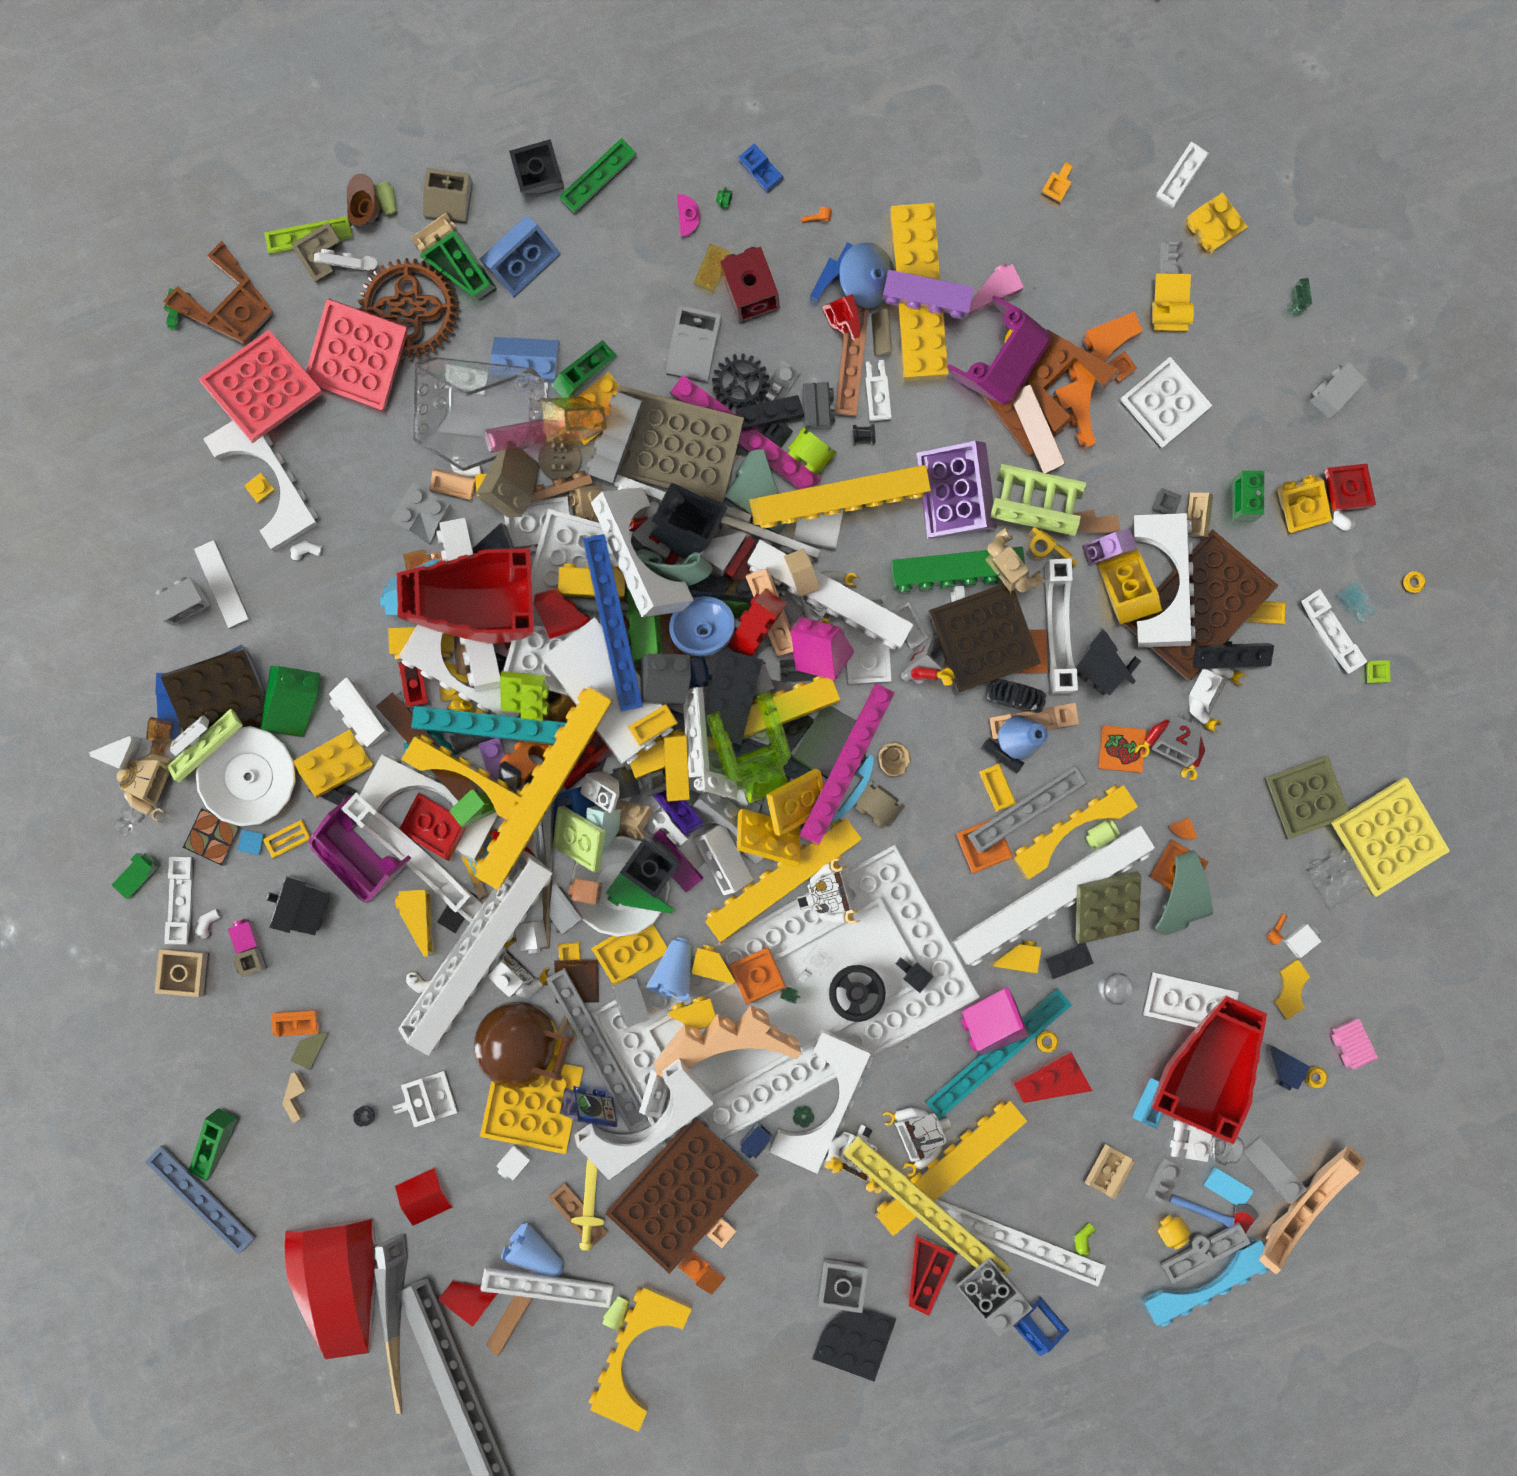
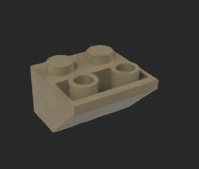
M426 168L423 188V216L439 218L446 213L450 220L466 222L472 184L470 174Z

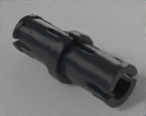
M990 737L981 747L997 759L996 762L999 764L1002 762L1016 774L1024 765L1023 761L1014 759L1006 752H1003L1000 745ZM995 749L1001 752L1006 757H1008L1011 761L1005 759L1003 756L997 753Z

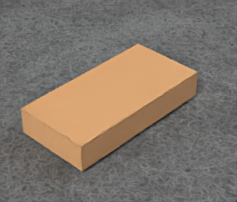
M436 468L433 469L430 491L472 500L475 478Z

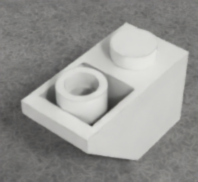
M605 771L588 773L585 775L580 793L611 814L614 813L620 794L619 781Z

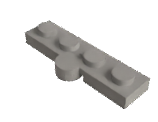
M1238 1222L1210 1238L1203 1234L1195 1235L1191 1241V1248L1161 1264L1172 1284L1243 1248L1250 1244V1241Z

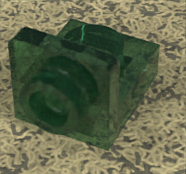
M1309 278L1299 279L1296 283L1294 295L1299 301L1290 302L1287 305V310H1294V313L1306 311L1310 307L1312 298Z

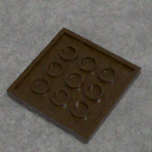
M1005 584L929 610L948 667L955 676L953 681L958 693L1041 664L1015 590L1010 592Z
M245 647L161 675V680L183 731L201 716H205L209 720L208 728L205 730L207 731L230 709L236 712L243 725L242 727L252 726L261 729L265 695Z

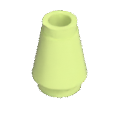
M389 181L374 185L375 196L380 201L384 214L388 215L396 212L393 185H390Z
M617 1297L603 1316L604 1321L602 1324L616 1331L623 1327L629 1302Z

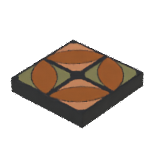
M201 808L182 848L223 866L242 826L221 821L212 812Z

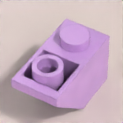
M1129 528L1084 544L1083 548L1090 566L1136 550L1137 546L1132 531Z

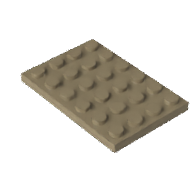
M619 385L617 392H623L644 400V404L618 475L668 488L670 483H674L699 496H707L713 500L725 502V494L728 489L745 417Z

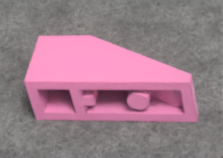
M1003 264L994 269L995 272L972 298L968 316L994 305L995 303L992 300L994 295L1005 300L1022 292L1024 287L1013 264L1009 266Z

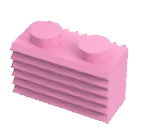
M1353 1018L1332 1028L1334 1032L1331 1035L1337 1047H1341L1344 1053L1341 1055V1058L1346 1067L1350 1066L1351 1069L1355 1070L1378 1059L1359 1018Z

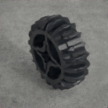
M744 353L741 355V360H737V355L733 354L734 361L731 362L726 357V366L721 362L718 364L722 371L714 370V374L719 378H712V383L718 384L713 386L712 390L714 392L720 391L715 395V398L720 399L723 397L721 401L723 405L729 402V410H732L734 405L737 406L736 409L741 408V406L746 407L749 404L755 405L756 400L759 403H763L764 400L760 395L766 396L768 393L763 388H770V383L763 381L770 378L769 374H763L766 371L765 366L758 368L761 364L760 360H757L754 364L752 363L754 359L752 355L747 361L745 360ZM736 367H746L753 372L742 374ZM730 371L733 381L724 389L723 380ZM737 377L741 381L747 380L745 382V389L741 385H735L737 384ZM758 377L759 386L752 395L748 386L753 382V379ZM740 392L746 399H736L728 394Z
M996 679L991 681L987 690V698L990 701L1006 707L1032 713H1040L1043 707H1045L1046 694L1039 689L1024 684Z

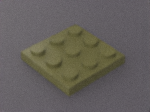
M1328 755L1266 777L1288 839L1327 826L1349 811Z
M1138 871L1077 885L1076 941L1079 944L1139 931L1141 875Z

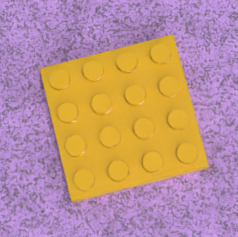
M555 1061L550 1062L545 1071L552 1072ZM564 1063L561 1072L563 1076L562 1081L540 1076L538 1080L529 1084L530 1087L519 1089L504 1088L491 1081L480 1137L566 1154L577 1104L576 1093H579L584 1067Z

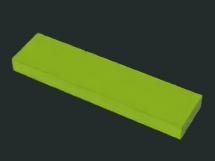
M348 216L264 232L268 254L294 250L291 245L292 243L328 222L333 227L340 241L353 239L351 222Z

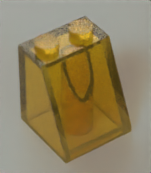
M583 396L541 399L547 442L587 440L607 429L604 407Z

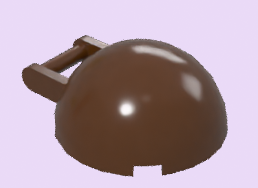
M524 1002L505 1003L490 1011L479 1024L474 1039V1055L479 1068L492 1082L504 1088L519 1089L530 1087L529 1084L538 1080L540 1076L562 1081L563 1076L561 1072L570 1043L573 1044L574 1038L555 1033L550 1017L540 1007ZM555 1039L561 1040L553 1071H545L553 1056Z

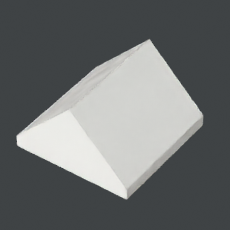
M128 736L89 752V754L97 760L126 770L129 762L134 760L141 740L137 737Z

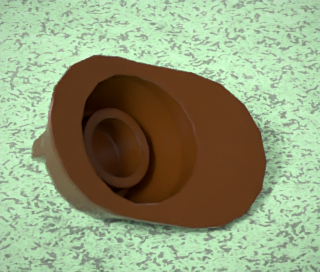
M357 174L352 177L347 186L348 219L357 226L364 225L367 222L373 223L380 213V201L375 196V188L371 178L366 174Z

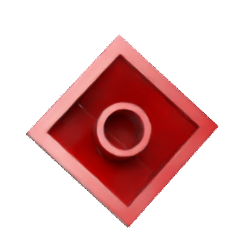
M435 1167L395 1186L400 1208L412 1226L453 1208Z

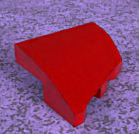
M852 294L822 306L831 327L839 329L843 334L850 332L853 340L860 337L859 314Z
M556 588L535 594L534 606L549 639L576 630L590 621L588 614L583 615L576 609V604L571 600L565 599L563 594Z
M453 1280L438 1301L473 1327L498 1293L481 1291V1286L477 1284H466Z

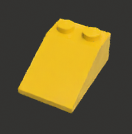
M1139 550L1097 563L1120 625L1162 611L1158 592Z
M399 891V896L395 897L396 909L400 910V915L423 956L433 955L431 891Z

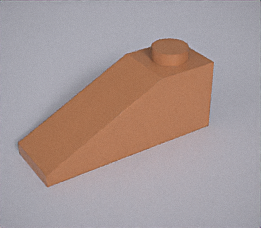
M575 878V882L570 883L569 895H572L573 901L597 905L600 902L603 882Z

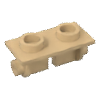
M444 213L413 235L411 239L422 254L451 232L457 230V227L448 215Z

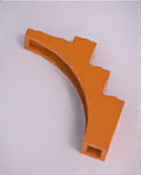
M1134 311L1087 330L1084 334L1083 342L1086 349L1091 350L1090 353L1106 362L1112 353L1126 342L1140 336L1143 330ZM1077 360L1067 369L1071 380L1075 379L1076 382L1056 389L1052 398L1065 411L1070 412L1069 415L1073 418L1070 423L1072 426L1075 425L1078 431L1076 434L1080 446L1084 445L1085 450L1096 444L1091 428L1089 411L1091 392L1096 378Z

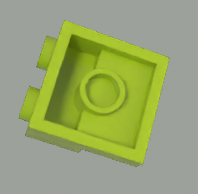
M507 671L501 672V711L521 713V719L543 721L544 715H548L549 702H546L549 694V685H545V676Z

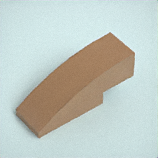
M1094 509L1073 513V515L1081 516L1076 533L1109 535L1120 531L1117 514L1096 518Z

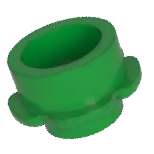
M727 187L718 191L716 203H719L720 208H729L733 191L727 190Z

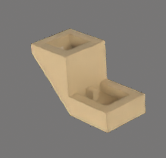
M299 1071L290 1075L282 1103L292 1123L304 1118L294 1098L309 1090Z

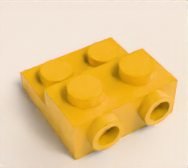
M1223 192L1187 217L1188 227L1193 233L1196 232L1201 238L1200 243L1206 250L1209 249L1211 253L1248 227Z
M1314 474L1303 477L1301 482L1286 481L1282 483L1281 488H1277L1281 509L1284 510L1290 533L1332 521L1324 480L1319 476L1316 477Z

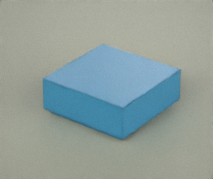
M242 829L238 851L260 855L265 834Z

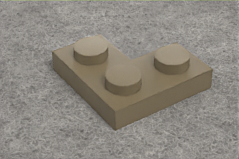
M329 222L291 244L314 282L334 271L331 265L314 261L315 253L321 252V249H327L340 241Z

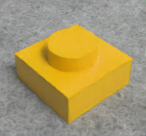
M259 473L244 485L258 504L275 491L262 473Z

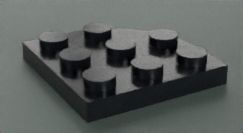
M863 1308L862 1313L842 1312L833 1317L822 1330L812 1359L875 1382L896 1322V1317L869 1308Z

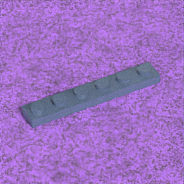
M160 1146L145 1161L237 1254H240L255 1238L166 1148Z

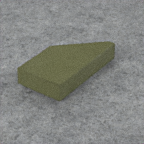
M328 1032L299 1041L290 1061L311 1070Z

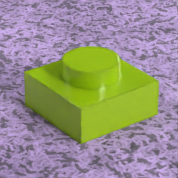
M1390 660L1367 661V683L1391 682Z

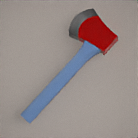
M1174 1194L1171 1195L1169 1201L1218 1221L1228 1228L1239 1222L1245 1234L1259 1216L1258 1212L1247 1204L1235 1205L1234 1217Z

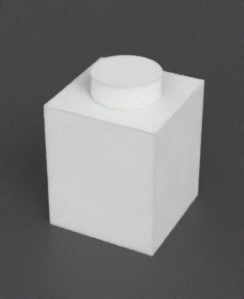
M544 920L519 924L515 928L518 951L527 950V954L540 952L541 947L548 946Z
M1303 924L1284 939L1287 946L1299 958L1303 957L1322 941L1318 938L1320 936L1318 930L1313 925L1309 926L1308 924Z
M515 1144L496 1166L499 1168L498 1173L506 1180L509 1178L514 1180L532 1158Z

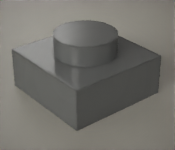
M1161 488L1153 509L1164 514H1175L1182 495Z

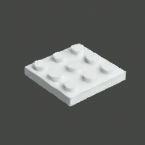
M1171 357L1120 399L1161 448L1165 447L1212 407V404Z

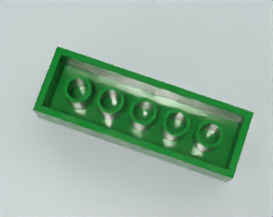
M1023 546L1011 547L1025 564ZM988 550L895 559L890 564L893 590H898V593H909L912 588H919L920 591L933 590L934 586H941V589L954 588L956 584L960 583L964 587L975 586L980 581H984L985 585L996 584L1000 578L985 560L990 556Z

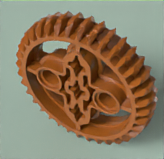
M405 258L404 264L401 263L400 259H396L397 265L394 266L389 261L388 265L390 268L386 269L384 265H381L380 268L383 272L379 274L377 270H374L373 273L376 278L368 277L371 284H363L367 292L360 291V295L365 299L358 300V304L364 307H359L358 309L405 326H413L414 332L406 336V345L403 346L400 359H404L405 353H407L409 360H412L413 353L420 359V352H424L425 356H429L428 349L431 348L435 353L437 351L435 348L436 344L439 347H443L442 338L445 341H449L446 333L453 334L454 331L450 326H457V322L452 320V318H459V314L453 311L460 309L458 304L453 303L459 299L457 296H452L456 293L455 288H450L452 286L451 280L446 281L447 276L444 274L440 275L441 272L437 269L433 271L434 266L431 264L426 268L425 260H422L420 265H418L416 258L413 259L412 264H410L408 258ZM403 272L404 275L399 277L395 283V296L382 297L377 300L374 306H371L373 296L378 287L389 277ZM411 272L420 273L432 279L441 289L445 298V304H442L436 296L421 295L420 282L415 276L411 275ZM406 283L413 284V288L409 292L403 291V286ZM429 304H432L434 307L431 308V312H428L426 309L429 308ZM389 305L391 309H389L388 313L385 314L383 310H385L386 306ZM408 305H411L413 309L406 313L405 309H407ZM446 311L444 322L439 331L426 342L413 345L422 335V322L436 320Z

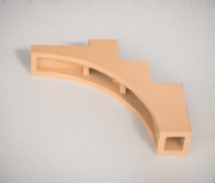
M750 1005L736 1024L731 1019L723 1018L719 1015L713 1019L703 1033L696 1027H689L684 1024L655 1060V1072L663 1077L662 1070L679 1058L690 1069L702 1060L730 1050L746 1048L766 1049L797 1059L801 1054L799 1041L795 1036L787 1035L781 1032L777 1026L770 1025L769 1015L763 1009H756Z
M1350 1146L1344 1148L1315 1173L1310 1186L1306 1188L1307 1191L1290 1205L1287 1213L1271 1225L1266 1236L1268 1241L1259 1260L1275 1274L1282 1270L1291 1251L1323 1208L1349 1181L1360 1173L1365 1159Z

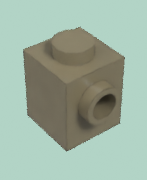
M260 948L234 956V967L241 977L266 969Z

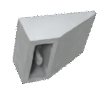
M679 305L665 373L681 377L684 375L687 378L708 382L722 320L721 314Z
M990 1258L985 1260L956 1285L958 1290L998 1337L1032 1310V1305Z

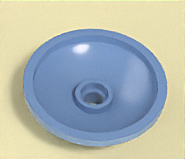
M865 242L852 246L843 256L839 270L840 283L846 296L853 295L857 306L874 308L886 302L882 298L888 269L895 271L892 260L886 251L876 244Z
M707 596L693 598L694 601L682 612L673 613L669 624V632L673 643L684 653L693 656H707L720 651L730 642L735 630V620L731 609L721 600Z

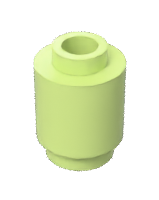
M1112 820L1108 822L1103 821L1087 831L1088 836H1086V839L1092 848L1096 847L1099 850L1113 842L1120 833Z

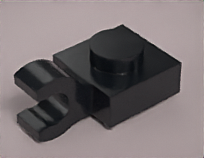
M900 957L895 963L906 973L903 980L919 993L934 977L917 962L912 967Z

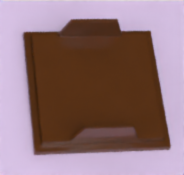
M598 959L554 960L555 973L563 968L566 969L584 1003L599 1002Z

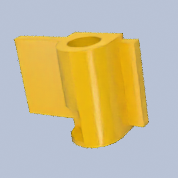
M1156 273L1155 302H1152L1151 324H1154L1153 330L1188 331L1189 324H1193L1194 304L1190 302L1191 274Z
M1034 527L1028 534L1033 538L1027 546V555L1030 559L1041 561L1049 553H1052L1058 559H1072V569L1078 564L1066 548L1061 545L1057 546V542L1043 530L1039 531ZM1035 544L1041 545L1044 552H1038L1035 549Z

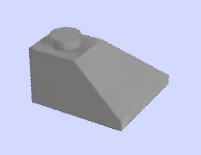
M557 883L552 886L549 915L552 921L549 924L556 933L561 932L565 934L581 922L583 918L576 911L572 900L560 884Z

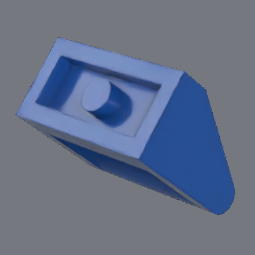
M1041 1296L1031 1303L1032 1310L1013 1325L1039 1356L1050 1352L1069 1331ZM1037 1307L1059 1331L1050 1340L1029 1317Z

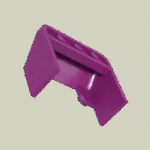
M994 295L992 300L999 312L1005 315L1004 322L1006 326L1013 330L991 366L983 362H977L970 367L967 373L950 364L947 366V369L956 381L1001 405H1007L1015 399L1050 345L1051 337L1044 327L1022 309Z
M350 795L325 816L309 838L308 844L311 850L359 900L368 903L401 872L411 857L408 855L400 862L391 856H385L381 859L352 829L355 826V821L342 810V807L352 798Z

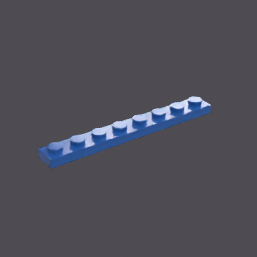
M605 534L583 538L620 712L642 708L643 705Z

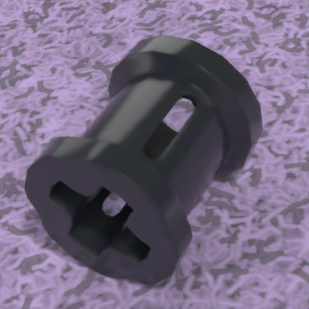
M875 424L865 427L853 425L854 444L865 441L876 443Z
M361 1106L355 1110L353 1114L354 1123L359 1127L371 1124L376 1115L374 1109L370 1106ZM366 1111L368 1113L367 1118L369 1120L366 1119L362 1121L360 1119L362 1117L360 1113Z

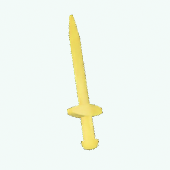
M589 1159L586 1166L583 1217L571 1219V1223L583 1226L582 1243H579L580 1249L583 1251H589L592 1248L593 1244H590L592 1227L604 1225V1220L594 1218L597 1167Z

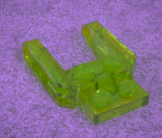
M770 692L757 696L771 742L769 747L765 746L736 758L728 732L724 730L719 717L720 713L717 711L707 715V721L724 774L741 783L748 803L767 797L766 794L788 783L783 766L787 764L791 752L775 701Z

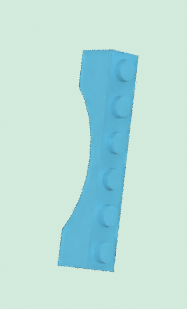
M1255 1238L1250 1241V1244L1237 1250L1228 1268L1207 1285L1188 1291L1160 1289L1142 1299L1154 1323L1157 1326H1167L1174 1321V1317L1178 1315L1185 1316L1193 1311L1192 1308L1198 1304L1200 1306L1206 1305L1212 1301L1211 1297L1217 1294L1224 1295L1232 1290L1231 1287L1237 1283L1242 1285L1250 1281V1276L1256 1273L1260 1275L1269 1271L1270 1269L1259 1260L1265 1247L1263 1242L1259 1238Z

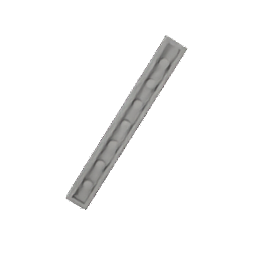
M563 968L545 978L629 1132L647 1123L646 1115L639 1113L641 1106L566 969Z

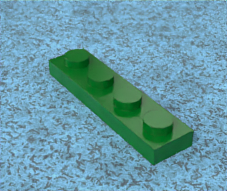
M623 138L619 139L572 183L559 198L573 213H576L623 169L637 153Z

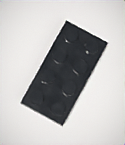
M725 649L720 650L705 706L706 732L708 737L739 745L742 744L763 659Z

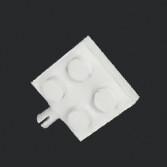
M445 1071L402 1084L405 1102L393 1105L395 1114L405 1111L410 1113L414 1127L458 1113Z

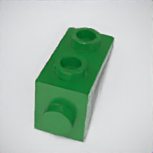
M136 853L130 859L132 861L130 866L112 883V886L125 899H129L158 869L153 864L155 861L146 853Z

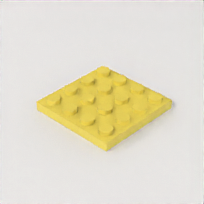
M1403 777L1331 822L1375 897L1450 851L1407 777Z

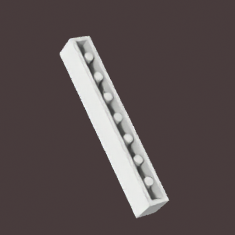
M465 518L439 522L440 530H437L436 534L438 543H443L444 550L441 551L442 561L457 559L462 555L467 554L468 556L473 554ZM459 637L460 644H465L466 652H463L464 663L470 666L471 673H467L469 685H474L475 692L499 688L500 674L493 643L488 644Z
M759 540L747 562V565L750 566L749 570L755 572L768 567L774 585L780 587L783 584L788 587L787 591L799 597L784 556L787 554ZM814 570L820 590L804 595V597L808 598L806 602L817 608L821 605L827 609V614L835 618L838 615L846 619L845 623L855 629L857 626L865 630L864 634L873 639H876V637L884 640L883 644L893 650L896 647L901 648L914 624Z

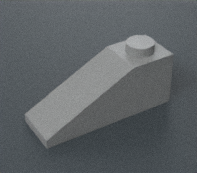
M1260 1137L1243 1150L1244 1154L1289 1204H1292L1307 1191L1297 1177Z

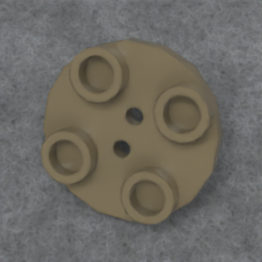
M556 437L543 444L539 450L538 462L541 470L547 477L551 479L561 477L568 479L579 469L581 454L573 441L568 438Z

